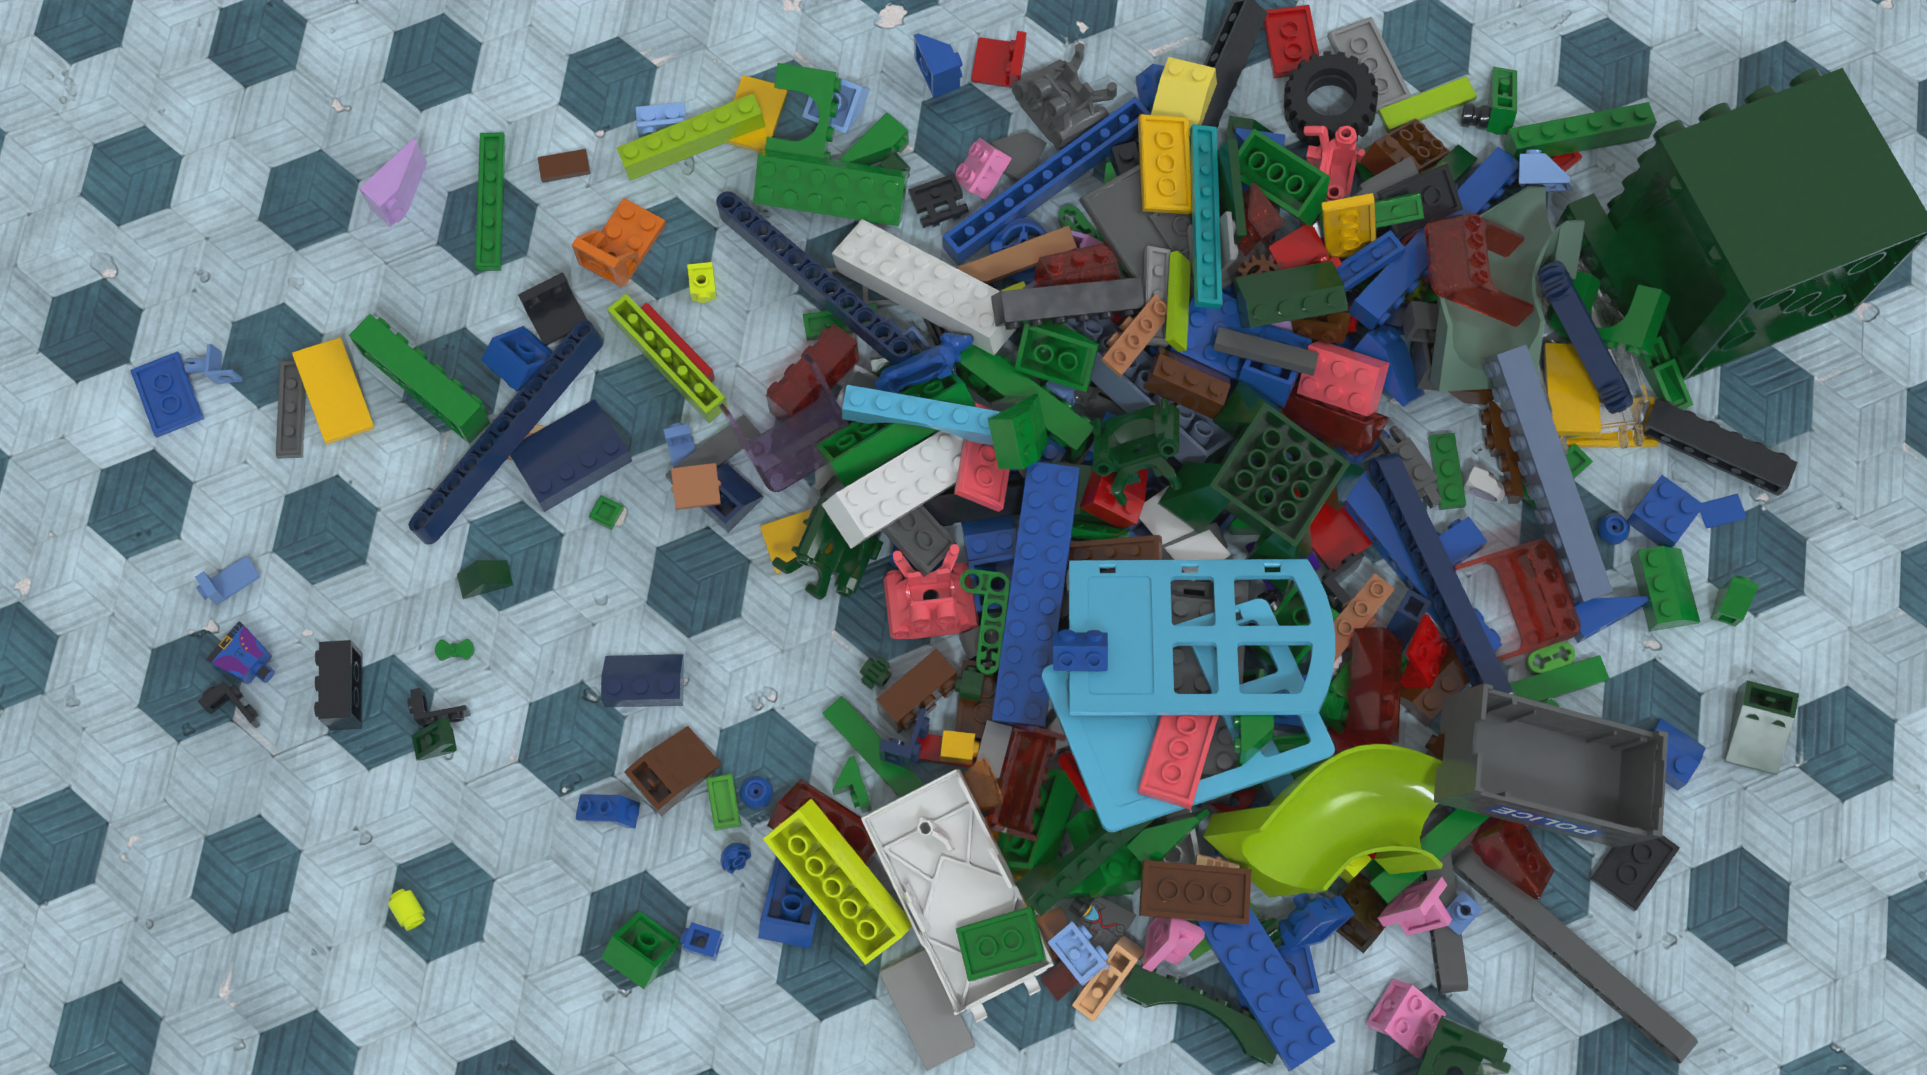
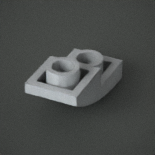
M987 720L973 772L996 778L1000 777L1012 731L1011 726Z

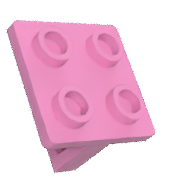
M979 138L977 142L971 145L965 162L958 166L956 179L967 191L987 200L1012 158L982 138Z

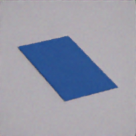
M1738 494L1703 502L1704 507L1700 511L1706 529L1747 518Z

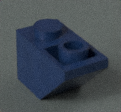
M1408 589L1381 638L1393 648L1403 653L1416 631L1422 616L1428 610L1431 601Z

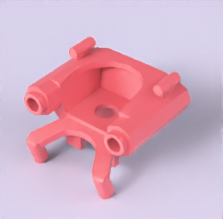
M1348 125L1339 127L1335 133V138L1329 142L1328 130L1325 126H1305V136H1319L1321 144L1319 147L1309 145L1306 158L1308 163L1330 176L1326 202L1342 199L1347 194L1350 195L1356 160L1358 163H1362L1361 160L1365 156L1364 149L1357 151L1355 129Z
M957 544L950 546L942 566L926 576L914 570L906 558L902 556L901 551L893 553V561L899 570L887 572L886 577L883 579L891 638L918 639L960 634L980 626L974 595L965 592L960 585L961 575L969 570V566L964 562L955 564L959 555V546ZM968 576L965 580V585L967 588L973 589L971 576ZM929 590H934L938 593L939 599L924 600L923 595Z

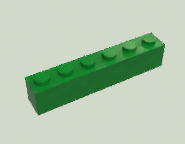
M1649 102L1509 128L1503 146L1505 151L1518 162H1520V154H1526L1527 150H1541V153L1554 157L1556 155L1570 154L1575 151L1580 152L1648 139L1657 121Z

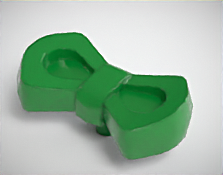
M441 639L435 646V654L440 661L450 657H460L469 660L475 651L470 639H465L459 644H449Z

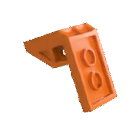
M623 198L601 232L593 229L576 237L572 243V248L578 264L611 283L622 287L629 282L666 226V221Z

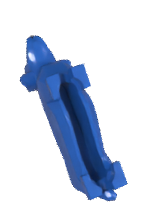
M950 332L942 334L940 336V345L885 368L881 372L879 379L874 382L877 390L898 394L905 387L925 383L937 376L939 379L952 375L950 368L954 366L955 362L961 361V352L973 343V335H958L957 333Z

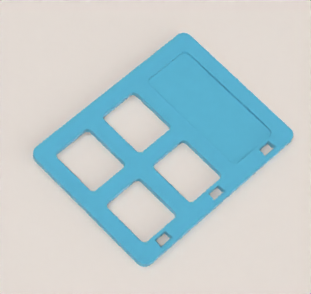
M1254 599L1235 605V613H1240L1241 617L1240 620L1236 621L1239 626L1248 623H1255L1257 626H1279L1270 605L1264 599ZM1215 612L1174 626L1215 625ZM1266 645L1277 672L1239 685V690L1243 694H1278L1281 692L1299 694L1302 692L1305 681L1288 645ZM1191 646L1211 694H1216L1218 692L1217 652L1214 646ZM1053 664L1045 667L1042 672L1043 684L1102 827L1108 832H1116L1185 809L1181 806L1138 794L1161 715L1070 716V671L1053 670ZM1320 714L1298 715L1310 741L1309 744L1271 757H1264L1259 750L1241 767L1200 780L1192 806L1313 766L1331 758L1335 747ZM1221 715L1234 743V737H1239V729L1233 726V715Z

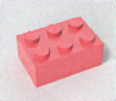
M1320 340L1308 346V350L1317 352L1319 355L1314 375L1301 374L1297 389L1298 394L1364 416H1369L1377 411L1390 363Z

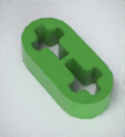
M1565 642L1536 650L1526 658V669L1531 674L1538 675L1569 665L1575 659V650L1569 643ZM1559 649L1562 652L1568 653L1565 661L1563 658L1553 659V656L1560 652ZM1535 657L1538 660L1547 658L1548 661L1541 665V669L1539 666H1533L1532 664L1536 660Z

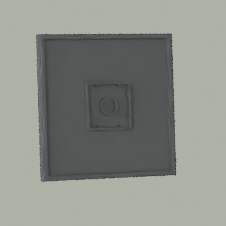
M1140 164L1079 199L1081 205L1130 278L1141 277L1142 289L1145 247L1153 246L1171 249V252L1179 251L1190 261L1187 227L1192 225V213L1142 212ZM1244 195L1243 202L1247 235L1237 244V258L1222 274V290L1234 284V278L1239 277L1235 274V271L1241 268L1240 264L1244 260L1249 262V258L1252 255L1258 260L1261 254L1265 255L1266 260L1269 253L1268 246L1274 243V240ZM1255 268L1249 270L1247 275L1253 273ZM1191 275L1189 301L1194 292V276Z

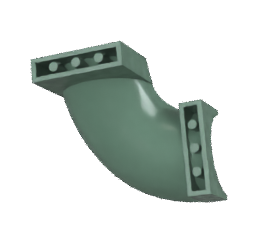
M1527 186L1460 227L1441 246L1435 265L1439 316L1430 382L1439 392L1493 389L1492 379H1489L1484 371V364L1486 363L1484 358L1525 344L1528 347L1536 373L1538 372L1545 327V318L1536 294L1538 270L1551 262L1560 261L1566 266L1571 278L1576 279L1585 225L1584 220L1565 221L1552 232L1547 217L1546 186Z

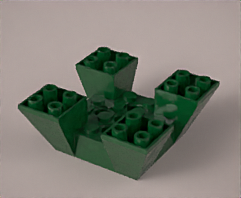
M1240 380L1212 421L1236 438L1220 464L1186 461L1177 473L1182 487L1179 490H1174L1170 484L1157 504L1199 534L1223 509H1226L1261 534L1245 560L1308 559L1312 553L1310 525L1324 503L1339 511L1365 469L1325 440L1322 442L1317 440L1289 420L1282 409ZM1286 452L1291 454L1293 462L1287 459ZM1251 457L1257 461L1258 467L1251 463ZM1272 473L1279 477V482L1273 479ZM1293 488L1300 492V498L1294 494ZM1258 493L1265 497V503L1259 500ZM1264 567L1265 572H1280V567ZM1264 579L1284 594L1293 583L1290 579Z

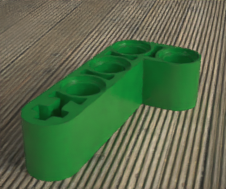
M969 569L961 575V587L969 594L984 596L976 664L979 671L983 674L993 675L997 673L1000 665L1010 582L1007 576L1000 572ZM970 575L979 577V585L974 589L967 588L965 585V580ZM996 578H1001L1006 583L1004 590L1001 592H995L991 589V583ZM992 604H999L1002 607L1000 617L992 618L988 615V608ZM996 630L999 633V640L995 644H988L985 641L984 636L987 631ZM983 647L989 649L998 648V653L992 652L991 658L996 662V665L991 666L990 670H986V666L981 664L982 660H986L988 655L987 651L982 652Z

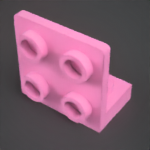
M1392 979L1365 1024L1372 1030L1390 1036L1414 1057L1421 1058L1430 1040L1433 1038L1441 1015L1446 1016V1013L1412 984Z

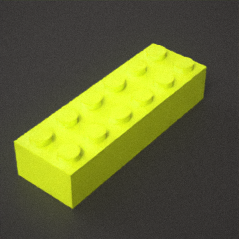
M812 799L763 838L769 848L865 965L901 939L912 927L906 913Z

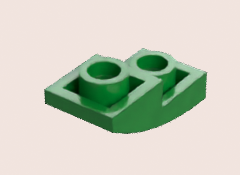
M1330 682L1327 696L1319 714L1333 730L1343 734L1346 724L1349 725L1351 722L1352 711L1348 708L1346 698L1337 697V693H1334Z

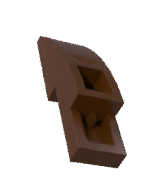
M1488 401L1485 408L1481 411V423L1486 425L1487 431L1484 437L1485 447L1490 450L1491 457H1499L1498 466L1499 471L1504 474L1505 481H1503L1502 485H1504L1508 504H1517L1524 496L1521 479H1525L1526 476L1521 474L1518 467V461H1520L1517 451L1514 452L1510 445L1509 437L1512 436L1509 427H1505L1502 422L1501 413L1503 410L1494 401Z

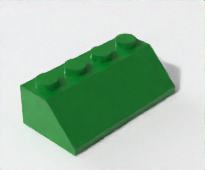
M1253 129L1238 150L1241 183L1310 227L1322 211V203L1326 202L1330 176L1261 132Z
M1021 768L997 841V845L1011 873L1023 877L1034 866L1052 862L1057 858L1066 824L1068 823L1077 795L1076 788L1063 770Z

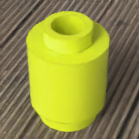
M400 889L390 896L391 900L388 906L400 926H404L406 931L416 928L425 921L424 911L411 890L405 891Z

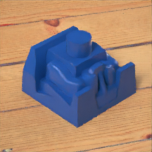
M1305 893L1298 894L1293 898L1292 901L1296 908L1288 915V918L1282 919L1278 923L1281 937L1288 951H1293L1323 943L1355 913L1342 896L1333 897L1331 900L1326 897L1310 899L1308 894Z

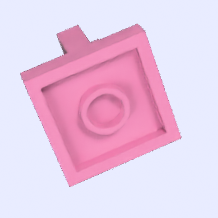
M1438 877L1410 885L1391 901L1378 917L1383 927L1398 923L1406 936L1448 926L1453 919L1439 899V896L1447 887L1443 877Z
M1156 917L1147 928L1142 968L1152 972L1163 959L1178 965L1204 938L1205 932L1201 927L1186 920Z

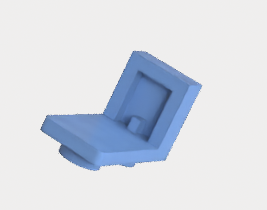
M675 423L670 425L669 428L663 429L673 468L695 452L689 424Z
M245 556L212 578L204 571L195 576L200 584L196 588L204 600L209 598L213 603L219 605L259 579L260 574L251 560Z

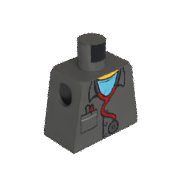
M1077 896L1068 908L1081 918L1076 925L1079 927L1083 924L1093 937L1089 940L1096 948L1100 945L1107 955L1136 917V914L1102 897H1096L1091 905H1089Z

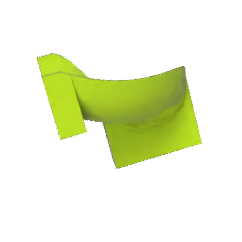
M1370 744L1357 746L1342 751L1309 768L1290 783L1266 807L1212 814L1203 837L1230 862L1240 864V869H1252L1251 881L1268 897L1324 892L1350 862L1377 852L1375 860L1390 875L1442 869V862L1433 854L1421 850L1420 836L1426 819L1438 804L1434 803L1436 768L1441 766L1443 761L1415 750L1394 745Z

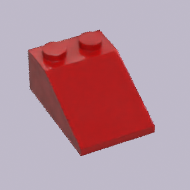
M1148 468L1138 471L1141 482L1131 485L1126 484L1123 492L1128 502L1124 506L1118 504L1111 491L1118 473L1113 471L1108 476H1100L1092 470L1079 508L1118 528L1126 529L1137 525L1145 502Z

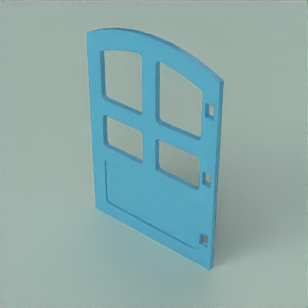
M1308 559L1069 561V630L1074 632H1087L1089 630L1108 632V670L1070 671V716L1319 714L1327 696L1333 674L1335 629L1326 592ZM1264 567H1280V572H1265ZM1100 568H1116V573H1100ZM1182 568H1198V573H1182ZM1250 579L1292 580L1302 597L1310 625H1237L1234 581ZM1211 580L1214 584L1215 625L1174 626L1171 614V581ZM1241 645L1311 646V662L1302 692L1299 694L1241 693L1239 690L1237 648ZM1214 646L1216 648L1218 692L1216 694L1175 693L1173 647Z

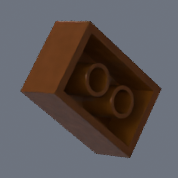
M935 649L876 699L877 711L897 734L902 730L907 732L916 724L917 721L915 719L919 717L921 708L927 709V714H929L937 706L936 701L942 696L944 698L949 697L955 691L957 671Z

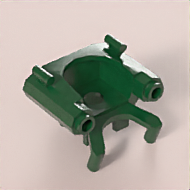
M1166 398L1160 400V405H1152L1115 416L1101 423L1099 418L1093 421V471L1100 476H1108L1113 471L1118 473L1111 491L1120 506H1124L1128 502L1123 492L1126 484L1131 485L1141 482L1138 471L1142 469L1152 468L1156 477L1163 475L1168 479L1174 490H1179L1182 487V483L1175 470L1166 461L1168 457H1173L1179 452L1180 410L1174 404H1168Z
M822 497L819 498L816 506H813L808 519L803 521L807 527L799 546L792 547L791 551L797 557L788 562L776 557L772 561V565L785 574L792 573L802 566H812L818 571L819 579L816 586L809 583L805 591L818 600H822L827 595L831 575L838 576L835 582L836 593L849 598L852 594L856 593L869 560H877L883 542L878 540L874 534L855 547L850 548L822 506L828 498ZM830 543H832L831 552L829 554H826L825 551Z
M1441 1015L1433 1038L1430 1040L1422 1058V1065L1419 1066L1416 1075H1446L1450 1067H1458L1463 1075L1507 1074L1510 1071L1511 1065L1503 1062L1508 1049L1503 1047V1042ZM1483 1059H1485V1060H1488V1061H1490V1062H1492V1063H1481V1062H1482Z

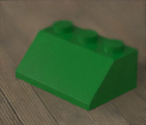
M1667 546L1638 550L1630 559L1640 596H1647L1649 602L1643 607L1649 632L1699 624L1700 618L1682 550Z

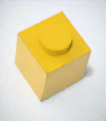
M944 730L941 761L972 765L973 757L977 758L980 744V742H975V734Z

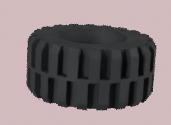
M1324 51L1322 56H1318L1316 53L1309 56L1308 62L1302 60L1298 63V69L1291 71L1284 89V116L1286 121L1289 122V128L1292 133L1297 132L1299 140L1302 142L1308 140L1310 146L1316 147L1321 144L1319 136H1305V126H1325L1328 130L1329 142L1335 138V133L1339 127L1347 125L1355 129L1357 141L1358 135L1364 137L1368 132L1369 126H1372L1375 120L1378 102V86L1375 85L1376 79L1373 73H1369V67L1365 63L1358 64L1357 57L1351 55L1348 58L1345 57V52L1339 51L1337 55L1331 54V51ZM1338 86L1350 93L1354 99V104L1342 114L1327 116L1313 110L1308 104L1307 98L1320 87Z

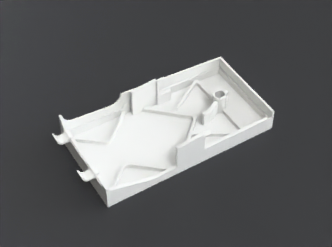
M955 769L861 818L921 945L926 949L954 1009V1015L971 1009L977 1023L988 1017L982 1004L983 1002L1023 982L1030 996L1041 991L1035 976L1047 971L1048 968L1056 964V961L1040 929L1039 932L1047 960L969 982L967 979L955 928L1028 907L1017 888L1016 881L960 769Z

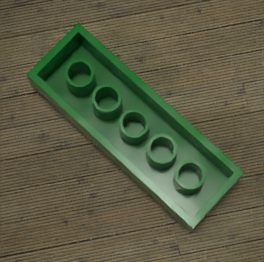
M762 149L757 158L753 203L899 226L903 219L908 171Z
M369 314L349 334L359 353L463 440L471 444L490 423L486 416L488 411L482 406L483 402L473 393L469 396L464 391V386L455 378L450 380L445 375V370L437 363L430 364L426 360L428 357L419 348L416 347L413 350L408 345L409 341L401 333L397 332L395 335L390 330L391 326L381 317L376 319Z
M973 344L967 347L961 353V361L956 362L957 376L966 386L991 405L993 401L1007 396L1039 394L1047 436L1067 450L1066 461L1075 464L1084 452L1091 447L1094 434L1093 423L1089 418L1083 415L1080 417L1073 411L1069 403L1063 400L1060 402L1046 386L1042 385L1040 387L1036 384L1031 375L1014 370L1013 362L1006 356L992 355Z
M952 370V375L939 379L937 376L925 383L913 385L900 393L971 407L976 406L965 383ZM854 421L818 443L816 447L829 470L846 487L859 480L868 472L881 467L883 463L891 458L901 455L912 445L923 442L928 435L939 430L900 423L867 424Z

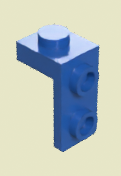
M581 794L576 812V820L612 822L625 828L636 829L640 802L621 795Z

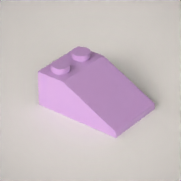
M414 138L359 188L369 208L389 227L400 222L405 217L427 164Z

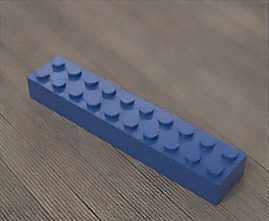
M1035 462L1027 467L992 715L993 722L1038 729L1046 728L1050 698L1042 681V672L1045 667L1053 664L1054 632H1059L1080 480V467Z

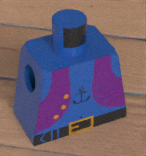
M240 621L206 659L217 669L246 684H250L255 677L267 683L275 673L267 665L272 655Z

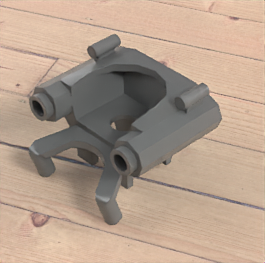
M1082 43L1075 45V54L1071 62L1068 63L1060 59L1012 84V92L1016 101L1019 102L1022 109L1044 136L1055 145L1056 150L1066 147L1109 116V112L1105 107H1100L1099 105L1093 107V103L1113 100L1117 96V84L1115 82H1110L1107 85V89L1096 91L1087 82L1083 85L1081 84L1077 71L1085 56V47ZM1063 92H1066V93L1069 94L1070 100L1068 99V97H1067Z

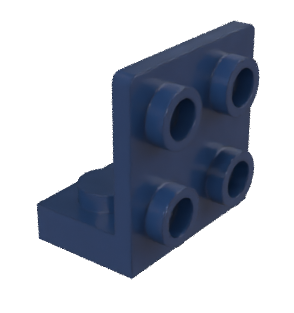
M921 708L908 747L904 746L905 743L896 738H889V741L882 739L879 747L880 760L909 770L912 763H918L922 751L920 749L922 744L920 740L921 738L926 739L930 728V718H927V709Z

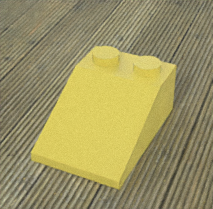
M1168 57L1160 78L1151 115L1188 117L1190 136L1192 124L1202 125L1217 85L1216 69Z

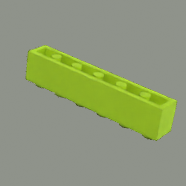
M750 94L616 148L631 181L766 126L754 94Z
M627 293L607 308L611 321L708 423H711L728 408L725 396Z

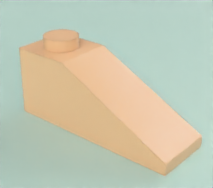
M1123 935L1108 954L1110 958L1106 962L1110 965V968L1107 970L1102 969L1087 983L1072 1006L1094 1022L1143 955L1144 950Z

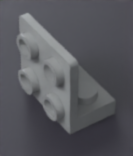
M1227 211L1220 218L1222 274L1238 256L1237 244H1234L1236 224L1232 220V213ZM1189 225L1187 227L1189 259L1191 262V276H1194L1192 225Z

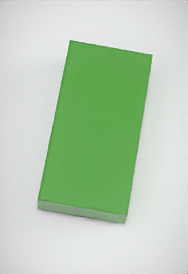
M732 773L706 778L714 830L719 831L740 827L741 821Z

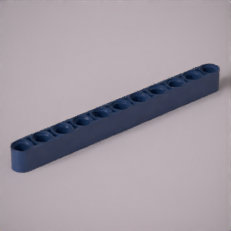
M730 191L719 194L716 199L720 219L889 363L895 365L913 356L912 345L907 337L745 201Z
M581 321L574 326L412 516L408 524L409 529L424 544L430 545L440 539L604 344V338L590 321Z
M1390 453L1370 459L1369 471L1471 686L1475 687L1485 683L1492 685L1493 690L1514 695L1510 683L1402 459L1397 453Z

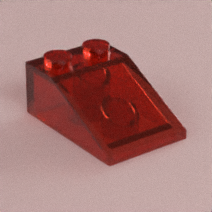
M1490 817L1479 827L1471 841L1474 852L1493 871L1533 899H1540L1554 873L1553 867L1525 825Z

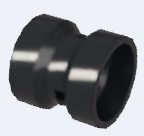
M1465 102L1460 126L1467 128L1469 126H1476L1479 130H1486L1490 106L1482 105L1476 107L1473 103Z

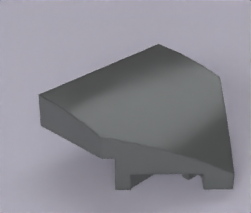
M1025 131L990 142L989 144L1012 158L1003 174L1018 182L1035 169L1047 143Z

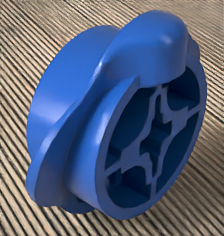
M1018 218L1012 220L992 239L989 245L990 253L993 254L1028 241L1029 235L1039 237L1047 234V232L1039 223L1032 219ZM1019 237L1018 241L1011 243L1014 239ZM1053 260L1010 275V277L1018 282L1031 283L1051 269Z

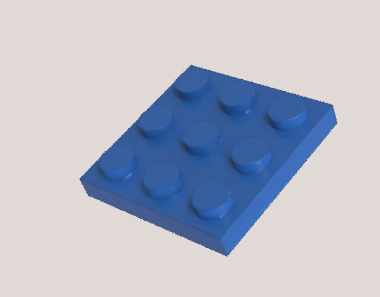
M1193 292L1189 301L1187 351L1178 352L1172 346L1169 350L1229 376V380L1238 383L1246 358L1213 350L1218 329L1221 327L1258 337L1262 326L1242 328L1238 302L1233 297L1222 293L1223 305L1220 309L1195 307Z

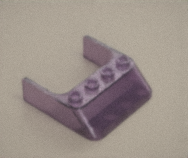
M808 353L804 354L803 358L819 386L820 394L818 399L757 437L745 438L723 403L718 405L747 458L765 486L772 492H780L826 465L816 445L849 425L847 420L842 419V410L819 367Z

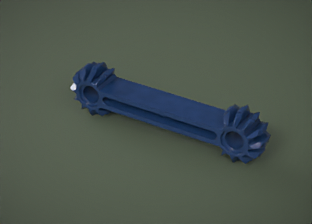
M1560 261L1545 265L1538 270L1541 287L1548 301L1551 302L1591 377L1602 403L1611 414L1625 411L1633 405L1630 388L1615 364L1575 288L1566 266Z

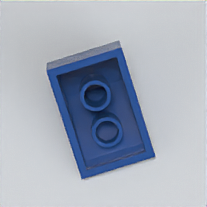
M1270 324L1263 325L1258 335L1260 338L1308 350V346L1312 343V339ZM1246 359L1239 381L1241 380L1273 404L1285 407L1299 372Z
M1386 324L1367 333L1353 349L1354 352L1390 363L1383 388L1403 407L1425 394L1423 389H1417L1414 364L1405 341L1394 327Z
M776 856L760 920L758 938L811 949L819 907Z

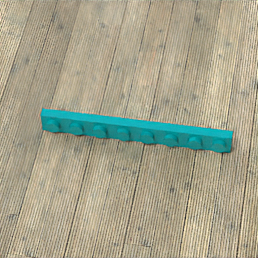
M1192 124L1190 128L1195 307L1220 309L1223 303L1217 127Z

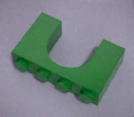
M783 63L777 64L774 88L801 92L810 96L818 107L819 122L815 131L803 140L790 141L767 137L765 149L825 159L831 158V152H827L828 143L833 142L834 128L831 127L832 117L836 118L838 112V103H835L836 93H840L842 78H838L839 73Z
M1577 271L1576 279H1572L1573 284L1592 318V307L1601 281L1592 274ZM1638 285L1625 318L1612 327H1597L1607 348L1614 351L1618 347L1623 348L1626 353L1640 356L1641 353L1650 355L1671 297L1661 289ZM1554 311L1549 327L1557 332L1556 335L1558 337L1570 340L1556 311Z

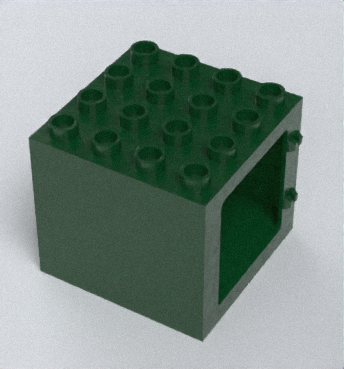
M1818 68L1806 70L1789 82L1790 88L1776 93L1772 85L1764 86L1747 96L1744 100V106L1731 110L1727 103L1717 104L1700 115L1698 118L1699 123L1686 128L1681 120L1664 125L1653 134L1656 142L1654 147L1648 149L1637 158L1640 166L1639 169L1628 175L1621 182L1624 191L1607 203L1609 209L1607 216L1647 286L1661 289L1671 297L1665 312L1667 321L1659 330L1657 337H1662L1670 359L1675 358L1684 381L1853 313L1927 238V211L1843 68L1824 75L1820 74Z

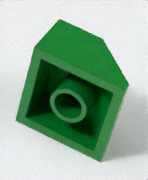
M639 911L611 937L601 959L642 989H645L658 977L681 943L679 938Z

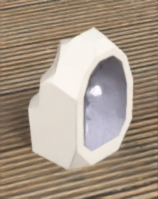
M1474 464L1464 484V490L1481 500L1500 503L1505 496L1504 485L1497 481L1495 475L1489 472L1488 468Z

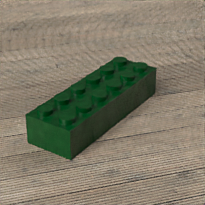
M1593 193L1569 203L1556 223V228L1565 221H1585L1578 262L1580 272L1592 274L1601 281L1595 299L1598 302L1602 301L1606 307L1604 309L1606 320L1610 323L1614 321V325H1616L1627 315L1638 285L1647 286ZM1664 315V318H1663V320H1662L1660 329L1662 328V326H1663V325L1665 324V322L1667 321V318L1665 317V315Z

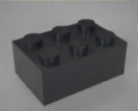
M351 640L319 642V650L315 651L316 666H319V676H315V690L318 692V701L314 704L315 716L331 731L362 729L363 653Z

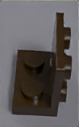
M1358 873L1340 895L1355 914L1336 932L1364 954L1385 928L1378 917L1387 907V904L1369 885L1371 881L1361 873Z

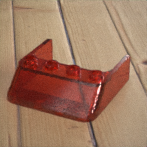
M1471 213L1431 220L1425 225L1430 284L1437 295L1514 327L1519 326L1534 311L1533 304L1498 290L1492 283L1487 250L1503 257H1509L1524 241L1522 234Z
M1536 539L1453 566L1457 573L1487 564L1492 566L1498 574L1521 639L1518 650L1498 656L1499 662L1571 639L1580 632V620L1554 549L1547 540Z
M1016 726L1013 729L987 818V825L990 830L1037 842L1038 836L1031 835L1034 827L1033 811L1034 808L1037 809L1039 807L1042 794L1039 793L1041 783H1045L1048 777L1049 768L1046 765L1048 758L1052 757L1055 752V741H1065L1067 735L1036 726Z

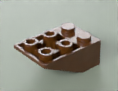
M1415 118L1374 141L1361 162L1376 176L1404 159L1411 157L1418 173L1432 168L1450 151L1423 123Z
M687 726L645 753L627 768L624 773L662 817L722 764L690 727Z

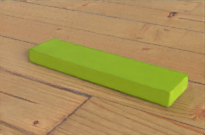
M1467 76L1381 108L1378 111V115L1387 132L1390 133L1415 118L1420 122L1464 105L1465 102L1475 101L1477 95Z
M1179 251L1170 253L1165 341L1178 352L1187 351L1191 262Z

